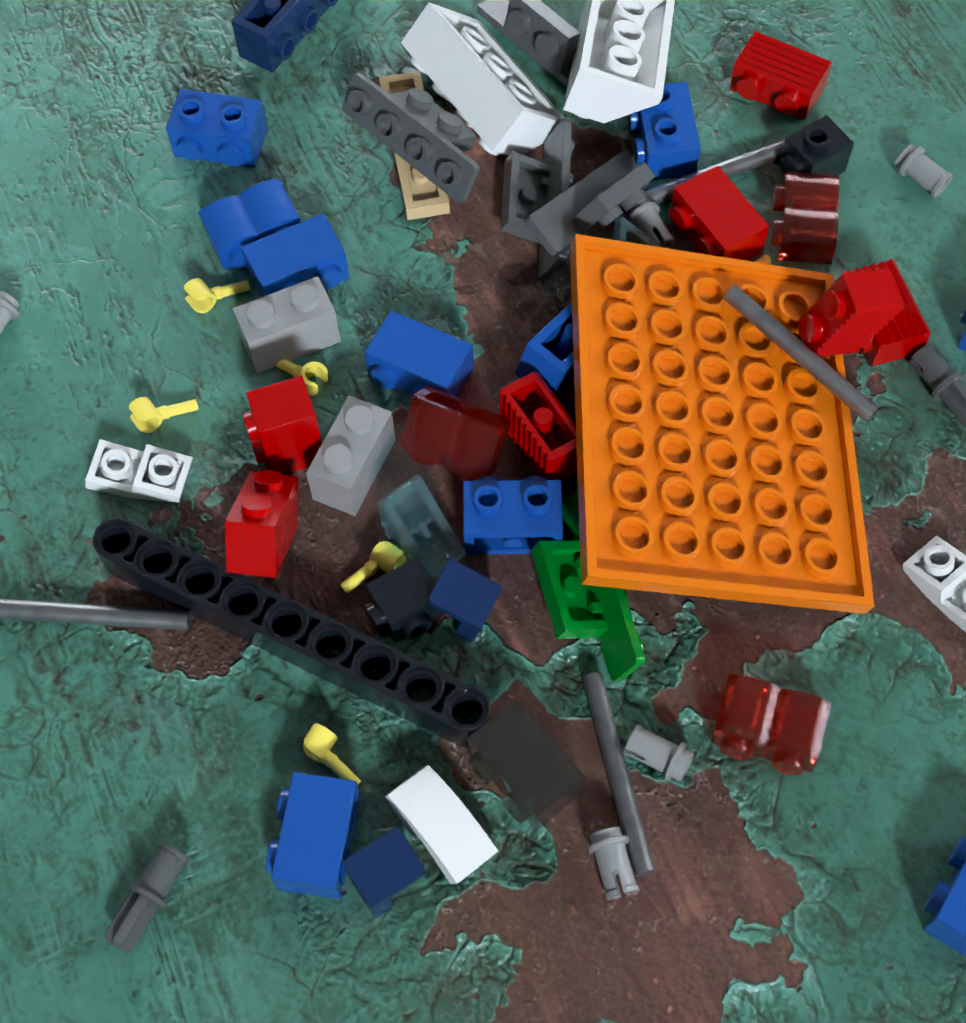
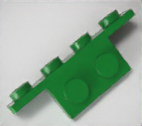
M577 489L562 505V518L569 541H539L531 549V553L556 639L599 638L611 680L613 682L623 681L644 664L643 644L637 634L629 608L628 596L624 589L581 585Z

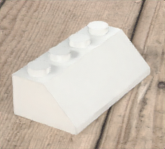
M586 0L581 12L578 28L581 34L572 60L563 110L574 113L584 119L606 123L660 104L663 97L675 0Z
M428 2L401 42L412 56L410 59L412 65L432 79L434 91L453 104L457 109L455 115L460 117L465 125L475 130L480 136L478 139L479 144L487 152L498 156L499 153L510 155L512 151L523 155L544 144L550 133L565 118L479 20Z

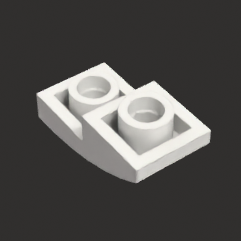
M100 439L85 479V488L133 499L179 502L193 457L146 444L143 452Z
M936 535L903 563V571L934 605L966 632V555Z
M429 765L424 766L385 795V798L414 840H421L450 884H458L498 852L466 806Z

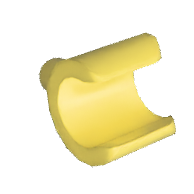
M194 278L184 285V290L188 294L185 300L196 312L206 313L214 307L217 300L250 291L248 281L244 280L209 288L202 279Z
M284 359L276 364L277 368L293 375L294 378L303 376L310 396L318 394V385L309 381L310 377H319L322 381L328 382V371L322 363L309 362L302 367Z
M140 397L129 404V410L132 412L130 419L140 431L152 433L162 424L164 419L197 411L198 405L196 399L156 408L149 398Z
M379 542L372 550L370 560L343 581L340 586L348 594L371 575H374L379 569L386 573L406 563L407 558L404 552L391 542Z
M318 723L313 724L304 738L303 750L310 759L330 767L340 779L356 781L357 785H359L362 781L337 755L330 752L338 739L337 736L326 727Z

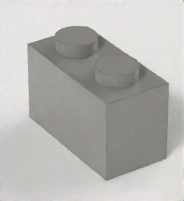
M318 276L232 308L242 343L257 374L276 367V364L281 360L293 361L341 342L335 309Z
M348 396L306 472L313 500L356 516L396 440L391 411Z

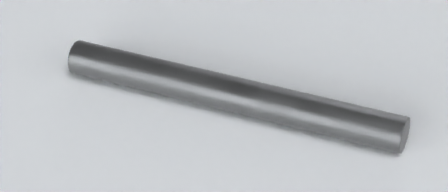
M785 139L645 190L644 192L647 196L644 198H649L651 202L657 204L669 201L673 197L674 187L717 165L730 178L781 159Z
M736 284L724 295L723 299L861 419L866 421L877 410L878 407Z
M0 599V618L185 631H190L192 625V612L184 610Z
M592 672L584 675L582 679L623 835L629 837L630 842L626 844L634 876H646L655 872L654 864L603 675L601 672Z

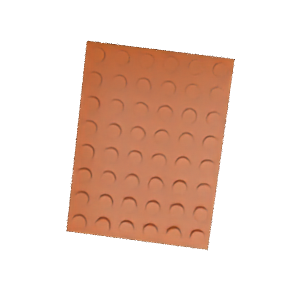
M575 234L570 243L581 585L866 614L875 606L850 408L723 299L728 290L736 284L801 340L797 322L834 283L833 274ZM843 354L820 357L846 379Z

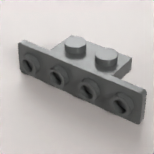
M486 0L478 4L477 13L565 86H568L572 60L581 34L578 30L540 0Z
M363 73L353 74L342 110L457 203L467 201L480 166L464 152L472 149L477 135L463 125L460 117L446 112L433 102L430 94L423 90L412 88L408 91L388 94Z
M565 118L559 122L546 138L543 162L512 151L504 163L500 231L539 244L538 279L548 281L558 269L564 268L570 257V244L556 255L551 256L528 228L525 220L573 184V174L570 172V159L574 151L575 141L571 138L572 121Z
M623 150L535 211L525 220V223L547 252L554 256L571 243L575 234L583 235L596 224L603 230L624 213L620 208L621 206L626 212L647 196L644 189L650 185V181L656 176L645 162L638 166L626 150Z

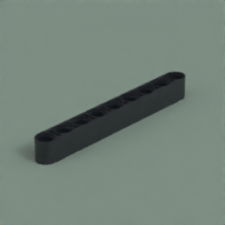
M120 518L109 519L96 528L93 534V546L106 570L112 576L181 610L191 611L193 616L454 744L463 747H473L482 743L489 735L491 728L490 703L486 695L478 688L240 574L228 573L225 567L130 521ZM129 544L124 551L112 553L117 546ZM161 564H171L170 567L162 573H152L153 570ZM202 584H214L204 594H193L194 590ZM245 604L257 605L247 615L240 616L235 614L238 608ZM295 624L300 626V629L292 636L283 637L278 635L280 629L286 625ZM331 645H339L345 648L335 658L321 656L322 651ZM375 666L386 667L389 670V673L380 680H370L365 677V673ZM425 687L435 692V695L426 702L419 703L409 698V695L417 688ZM465 709L475 710L481 716L477 722L471 725L460 724L454 717L458 712Z

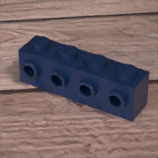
M250 0L231 21L239 57L273 73L283 60L288 59L292 55L295 46L307 33L314 30L321 16L329 7L334 6L338 0Z

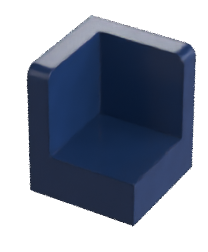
M449 558L428 598V604L459 620L460 623L454 633L472 642L484 626L503 586Z
M398 826L342 861L347 875L374 919L393 908L390 899L392 896L425 875L423 864Z

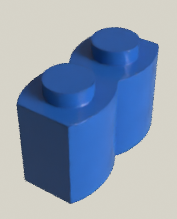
M279 179L260 182L246 189L239 196H229L216 200L198 212L203 229L223 269L246 267L241 249L242 246L301 222Z

